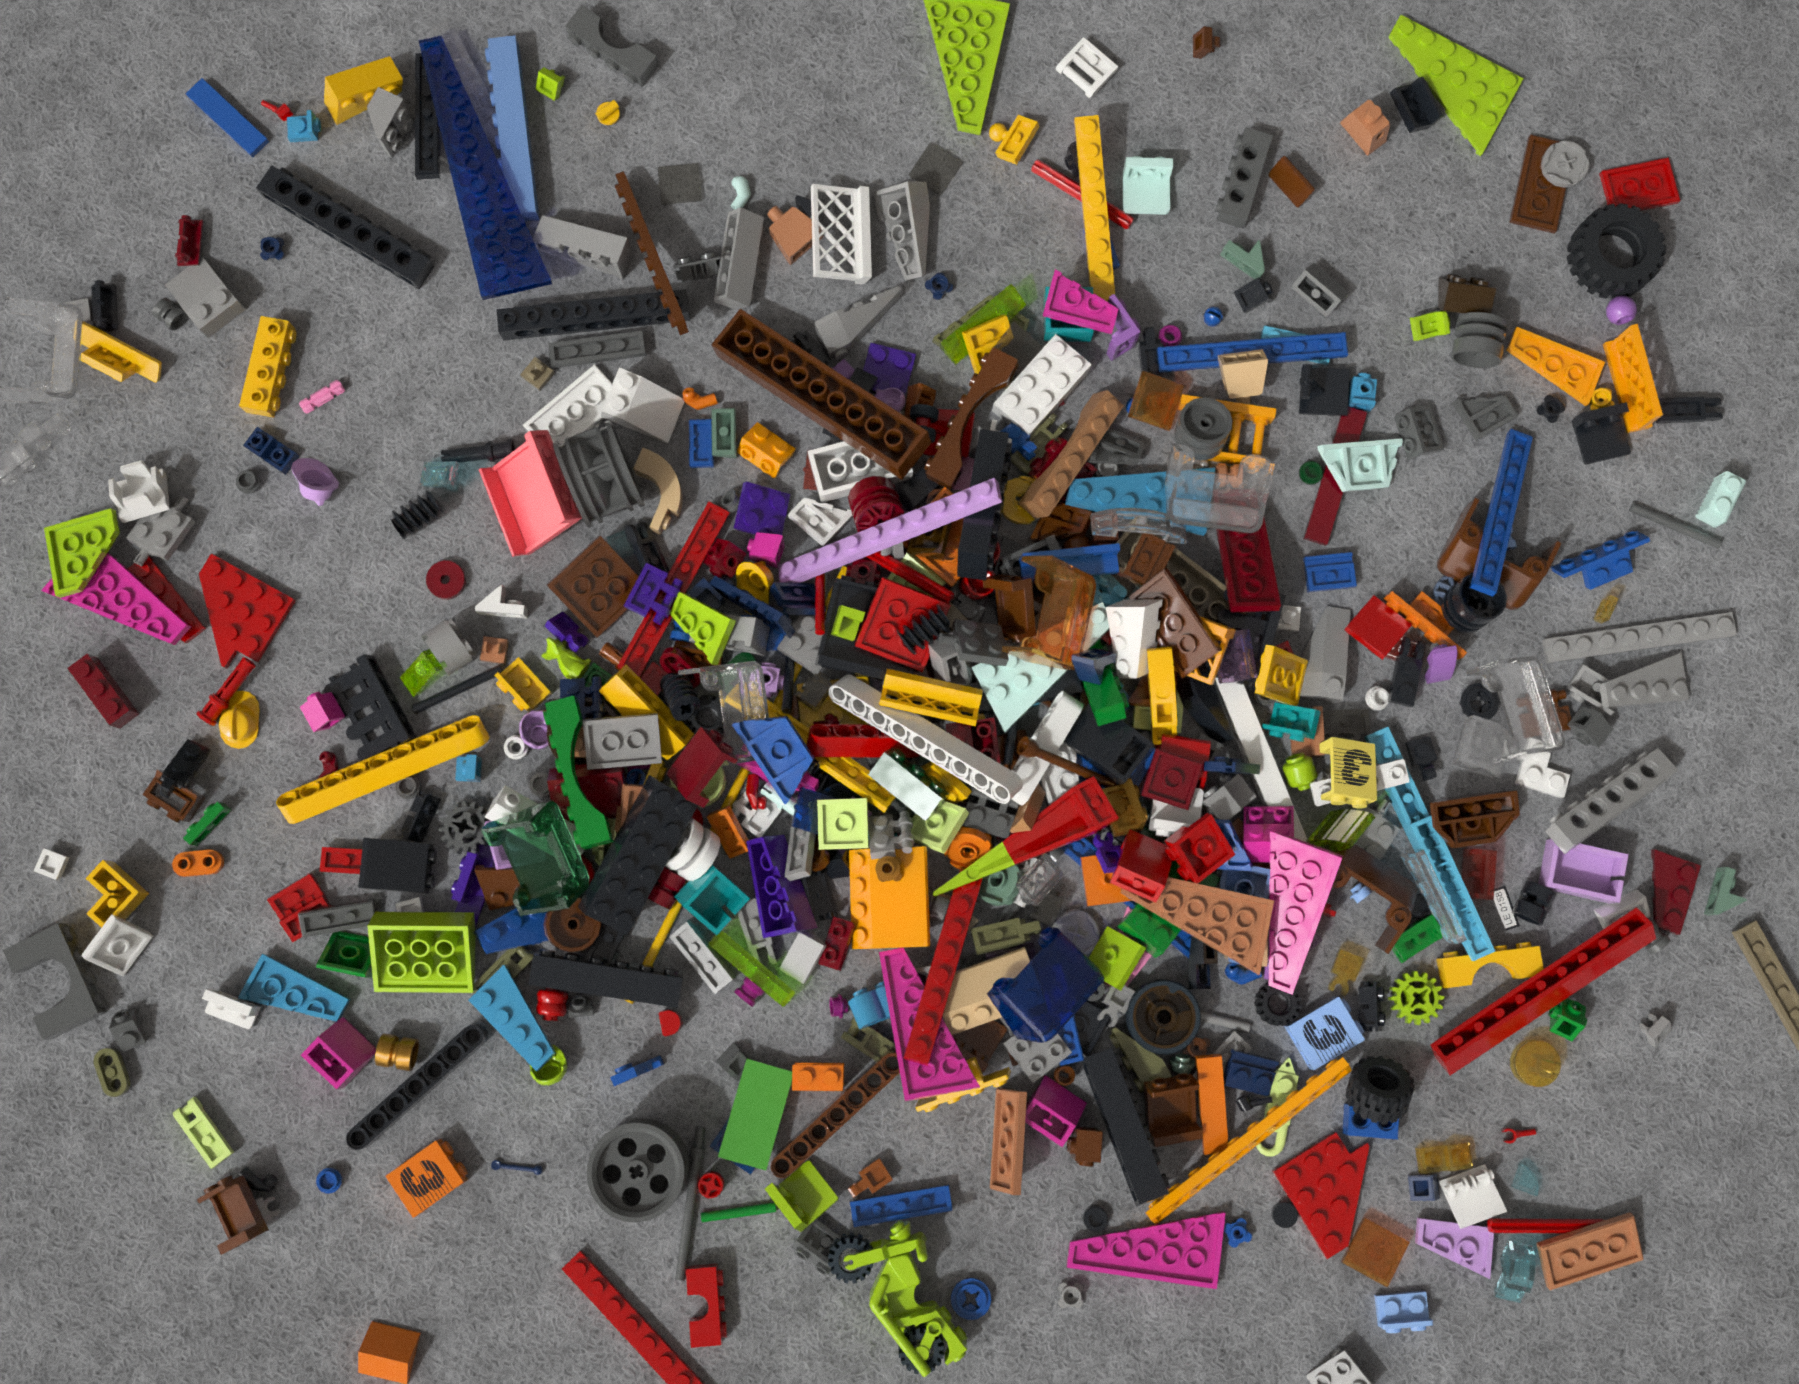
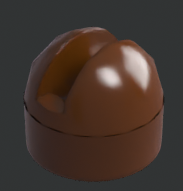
M1068 1065L1058 1066L1054 1071V1078L1059 1084L1067 1086L1074 1081L1075 1072ZM1059 1072L1068 1073V1078L1059 1075Z

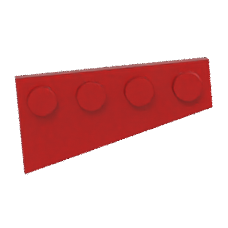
M150 556L142 567L134 563L127 568L191 626L181 638L183 642H190L206 629Z

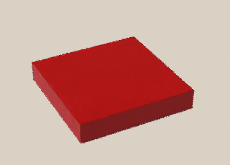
M1373 595L1344 631L1383 660L1412 624Z

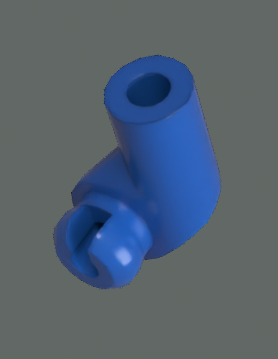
M1236 963L1227 964L1225 969L1228 979L1240 985L1262 977L1261 972L1260 975H1257L1249 969L1244 970L1240 968Z

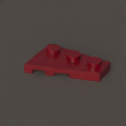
M1652 849V881H1654L1653 920L1659 926V929L1680 935L1701 865Z

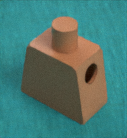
M1367 100L1340 122L1367 156L1386 143L1390 122L1382 114L1381 108L1371 100Z
M774 206L767 214L774 222L769 227L770 236L787 262L792 265L812 247V219L796 207H791L786 213H783L778 206Z

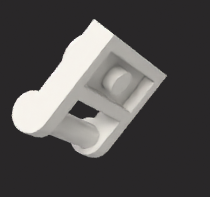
M1084 37L1056 67V71L1060 74L1064 73L1086 92L1085 95L1089 99H1092L1118 70V66ZM1074 62L1093 78L1095 82L1091 85L1069 65Z

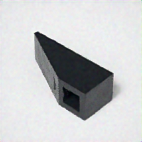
M1210 671L1200 673L1205 677H1209ZM1189 676L1178 680L1177 690L1183 706L1206 734L1221 744L1235 739L1215 681L1213 685Z

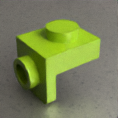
M1433 311L1410 317L1413 341L1450 334V319L1446 311Z

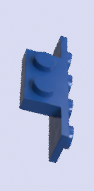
M1630 531L1625 533L1623 537L1606 541L1602 546L1595 549H1588L1576 557L1564 559L1559 564L1552 566L1551 569L1563 578L1582 571L1586 588L1592 590L1633 572L1629 550L1650 542V538L1638 531Z

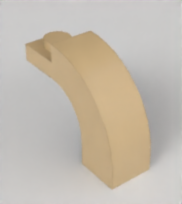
M642 448L633 470L636 475L652 481L660 489V503L649 527L652 532L661 535L662 531L667 530L671 523L672 517L669 515L672 514L679 517L683 502L682 489L671 465L660 455Z

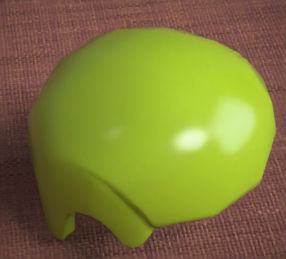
M552 1045L556 1054L539 1071H535L530 1065V1074L540 1085H553L561 1081L567 1072L566 1057L562 1050L555 1045Z

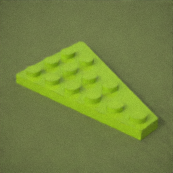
M923 0L957 130L981 135L1010 3L996 0Z
M1400 15L1389 35V39L1399 48L1404 59L1407 58L1415 69L1414 72L1417 76L1425 78L1434 98L1438 99L1453 124L1460 129L1463 137L1468 139L1475 148V153L1481 156L1524 78Z

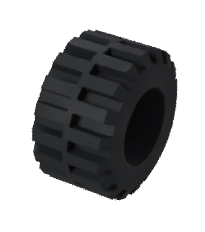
M1368 1056L1367 1060L1362 1058L1358 1063H1355L1345 1094L1348 1099V1105L1353 1107V1111L1356 1114H1361V1118L1365 1120L1368 1118L1373 1123L1379 1121L1382 1124H1387L1388 1121L1394 1123L1404 1117L1405 1113H1407L1415 1085H1413L1414 1079L1410 1076V1072L1407 1069H1403L1402 1064L1395 1063L1390 1058L1384 1059L1383 1056H1378L1377 1058Z

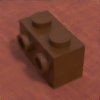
M1076 1126L1072 1132V1137L1067 1139V1152L1071 1154V1157L1080 1166L1094 1167V1162L1101 1163L1103 1132L1098 1128Z

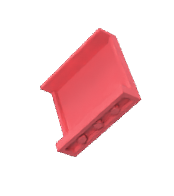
M548 430L529 431L524 435L526 439L524 444L493 467L479 469L512 557L532 554L582 519L560 468Z

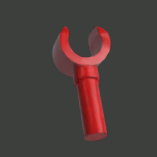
M265 100L261 101L262 106L272 110L282 121H287V117L293 115L285 103L278 108L276 105Z
M1506 1127L1501 1130V1132H1512L1511 1139L1503 1140L1509 1144L1514 1143L1517 1138L1536 1135L1535 1129L1514 1131Z

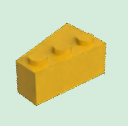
M388 56L326 76L324 103L336 125H339L367 110V106L378 87L398 95L402 92L403 78L392 58Z

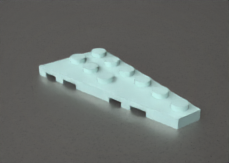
M1103 602L1027 639L1026 642L1019 643L1021 644L1019 654L1007 652L1009 660L1006 666L979 663L972 667V671L1004 733L1073 665L1071 660L1073 654L1088 650L1109 630L1107 611Z

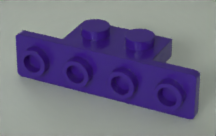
M487 837L485 841L488 845L480 844V852H475V854L467 852V855L462 858L459 867L461 870L459 878L454 881L451 889L453 894L451 899L458 901L455 912L474 913L475 929L485 903L484 894L474 871L475 865H484L485 868L495 867Z

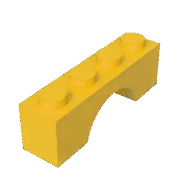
M1531 942L1516 943L1515 949H1507L1506 945L1493 946L1495 952L1475 961H1471L1469 955L1459 956L1458 951L1443 953L1444 958L1436 959L1440 986L1442 988L1472 985L1474 975L1478 969L1490 962L1500 964L1506 968L1513 979L1533 977L1544 969L1540 946H1531Z

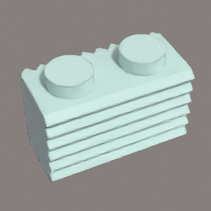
M1729 471L1715 477L1708 490V494H1706V498H1704V502H1702V506H1700V510L1697 511L1698 514L1695 515L1696 518L1714 528L1727 522L1746 480Z

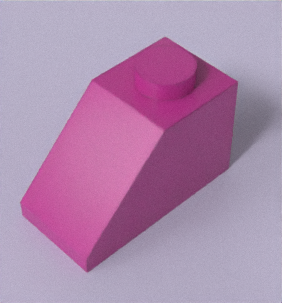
M757 532L754 539L750 538L747 546V552H750V560L756 562L765 561L766 565L778 568L785 548L783 536Z

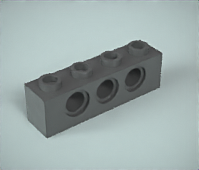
M1247 127L1243 135L1238 134L1234 146L1235 149H1238L1237 155H1232L1228 169L1232 170L1230 178L1225 177L1221 189L1225 191L1223 199H1218L1215 212L1219 213L1217 221L1244 228L1273 135ZM1244 154H1250L1254 159H1247ZM1237 175H1244L1247 180H1240ZM1231 196H1237L1241 201L1235 202Z

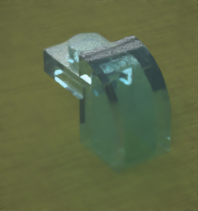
M1508 1240L1500 1256L1502 1274L1494 1292L1497 1298L1520 1303L1525 1292L1530 1293L1533 1286L1536 1268L1534 1249L1532 1245Z

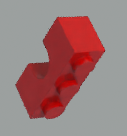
M718 1264L688 1266L686 1268L687 1295H700L704 1297L709 1307L708 1312L704 1316L692 1317L689 1321L691 1348L722 1345L723 1338L727 1337V1323L722 1322L721 1312L725 1311V1296H720V1286L724 1285L723 1270H718Z

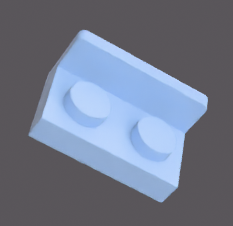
M1426 1291L1374 1295L1377 1323L1380 1328L1386 1330V1333H1399L1401 1328H1411L1412 1331H1424L1426 1326H1433V1320L1429 1318Z

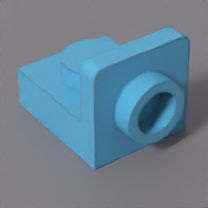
M312 110L306 111L307 116L287 117L288 140L290 143L318 141V132H321V122Z
M478 755L457 757L456 781L481 782L482 758Z

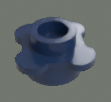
M265 237L261 240L260 247L262 252L260 256L263 260L270 258L281 260L284 257L282 252L284 240L282 238Z
M941 272L925 282V288L931 291L935 300H940L942 295L947 292L950 293L953 289V285L948 283L947 278Z

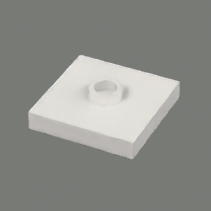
M112 914L81 956L89 962L124 976L153 935L149 931Z

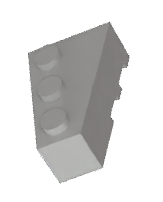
M726 614L736 620L724 650L765 656L770 627L763 623V619ZM690 636L689 641L695 643L693 638Z

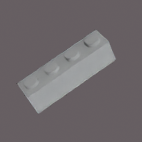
M741 207L728 212L714 302L734 310L750 307L753 299V284L757 274V259L760 255L759 245L763 234V216Z

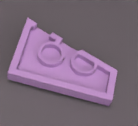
M1417 1217L1416 1244L1490 1279L1494 1233L1489 1232L1487 1226L1471 1225L1460 1229L1457 1222Z

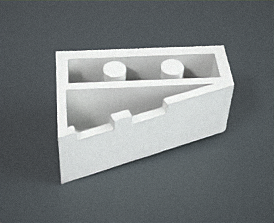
M1163 599L1122 600L1106 607L1113 652L1116 653V672L1119 678L1137 679L1148 674L1147 649L1157 648L1158 642H1155L1156 629L1160 627L1158 611L1162 607Z

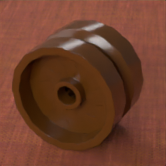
M581 898L561 899L553 904L545 915L543 923L545 935L550 944L559 950L568 952L581 951L592 945L598 937L601 924L599 921L586 916L578 908ZM574 920V922H577V927L570 929L568 922Z

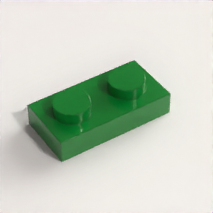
M212 803L205 809V815L188 827L186 830L187 834L183 839L189 845L198 846L228 815L231 809L225 803Z

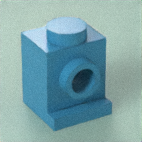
M1359 373L1357 377L1353 376L1349 382L1348 407L1370 412L1376 404L1377 379H1371V375L1367 373ZM1361 388H1367L1368 391L1363 392Z

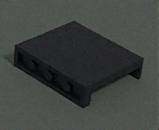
M844 575L841 576V579H835L825 618V634L821 636L815 665L880 681L885 680L887 669L913 674V668L855 646L856 639L879 584L865 581V584L856 583L855 578ZM841 605L865 612L854 641L831 635L837 611Z

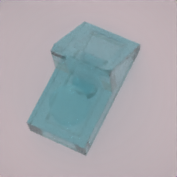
M456 461L424 462L420 485L426 488H445L452 492H457L462 473L460 463Z

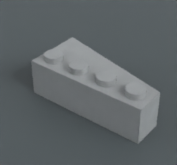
M542 215L532 239L535 248L620 279L624 278L633 256L627 237L566 222L556 216L547 217Z

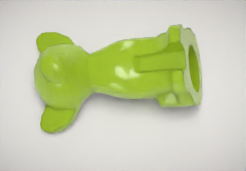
M548 637L546 639V652L541 655L542 658L546 660L557 659L559 668L567 679L582 678L589 669L591 660L589 658L586 660L581 659L574 651L566 649V640L560 642L557 638L552 639Z

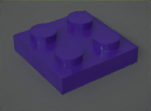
M870 343L863 370L879 377L872 393L876 394L877 389L898 388L906 396L916 354Z
M747 481L744 482L734 529L754 535L757 532L782 535L790 494Z

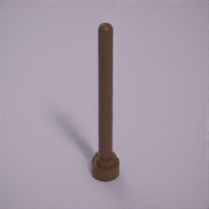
M1024 736L1018 743L1017 753L1025 758H1034L1036 756L1084 778L1089 779L1094 776L1098 784L1107 788L1117 785L1107 776L1040 748L1036 740Z

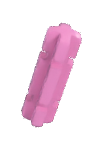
M335 380L330 383L329 387L325 386L310 395L311 398L308 399L306 397L299 402L300 407L306 414L315 410V406L320 407L332 400L334 395L342 394L345 389L339 380Z

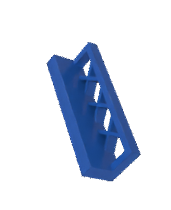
M1120 544L1023 553L1019 559L1021 576L1032 578V582L1116 574L1119 572L1117 554L1120 551Z

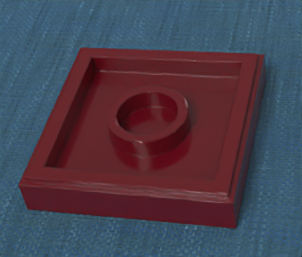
M1155 748L1141 796L1189 811L1204 763Z

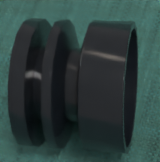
M1470 573L1449 589L1442 598L1441 604L1443 616L1448 624L1457 631L1472 633L1477 632L1502 614L1506 607L1507 595L1500 581L1497 593L1493 597L1470 588L1473 573Z

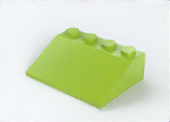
M374 913L367 925L374 992H474L476 944L474 913Z

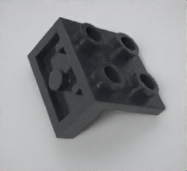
M1627 402L1582 412L1571 420L1585 465L1627 456L1631 453L1622 424V417L1629 412Z

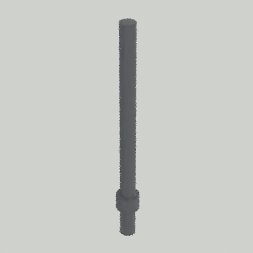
M696 1127L694 1144L690 1148L689 1157L692 1159L675 1276L676 1280L684 1281L686 1277L701 1160L705 1156L706 1148H703L705 1127Z

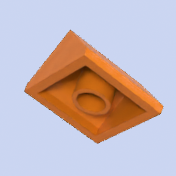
M372 1321L358 1351V1373L408 1384L421 1333Z

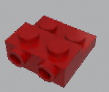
M1206 813L1189 827H1181L1164 840L1168 846L1165 848L1166 854L1171 860H1176L1180 866L1177 869L1178 874L1183 880L1196 884L1236 855L1212 814Z

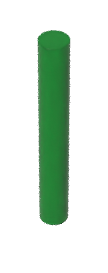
M771 1202L701 1212V1221L703 1223L777 1212L776 1204Z

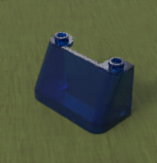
M1048 927L1040 933L1038 943L1042 949L1015 978L1003 977L996 980L991 990L987 993L1017 1039L1039 1043L1051 1040L1104 981L1105 977L1099 967L1060 929L1055 927Z

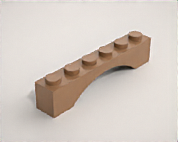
M1108 390L1091 396L1082 409L1078 424L1066 446L1052 464L1029 486L1018 502L1034 519L1048 517L1123 408L1124 405Z

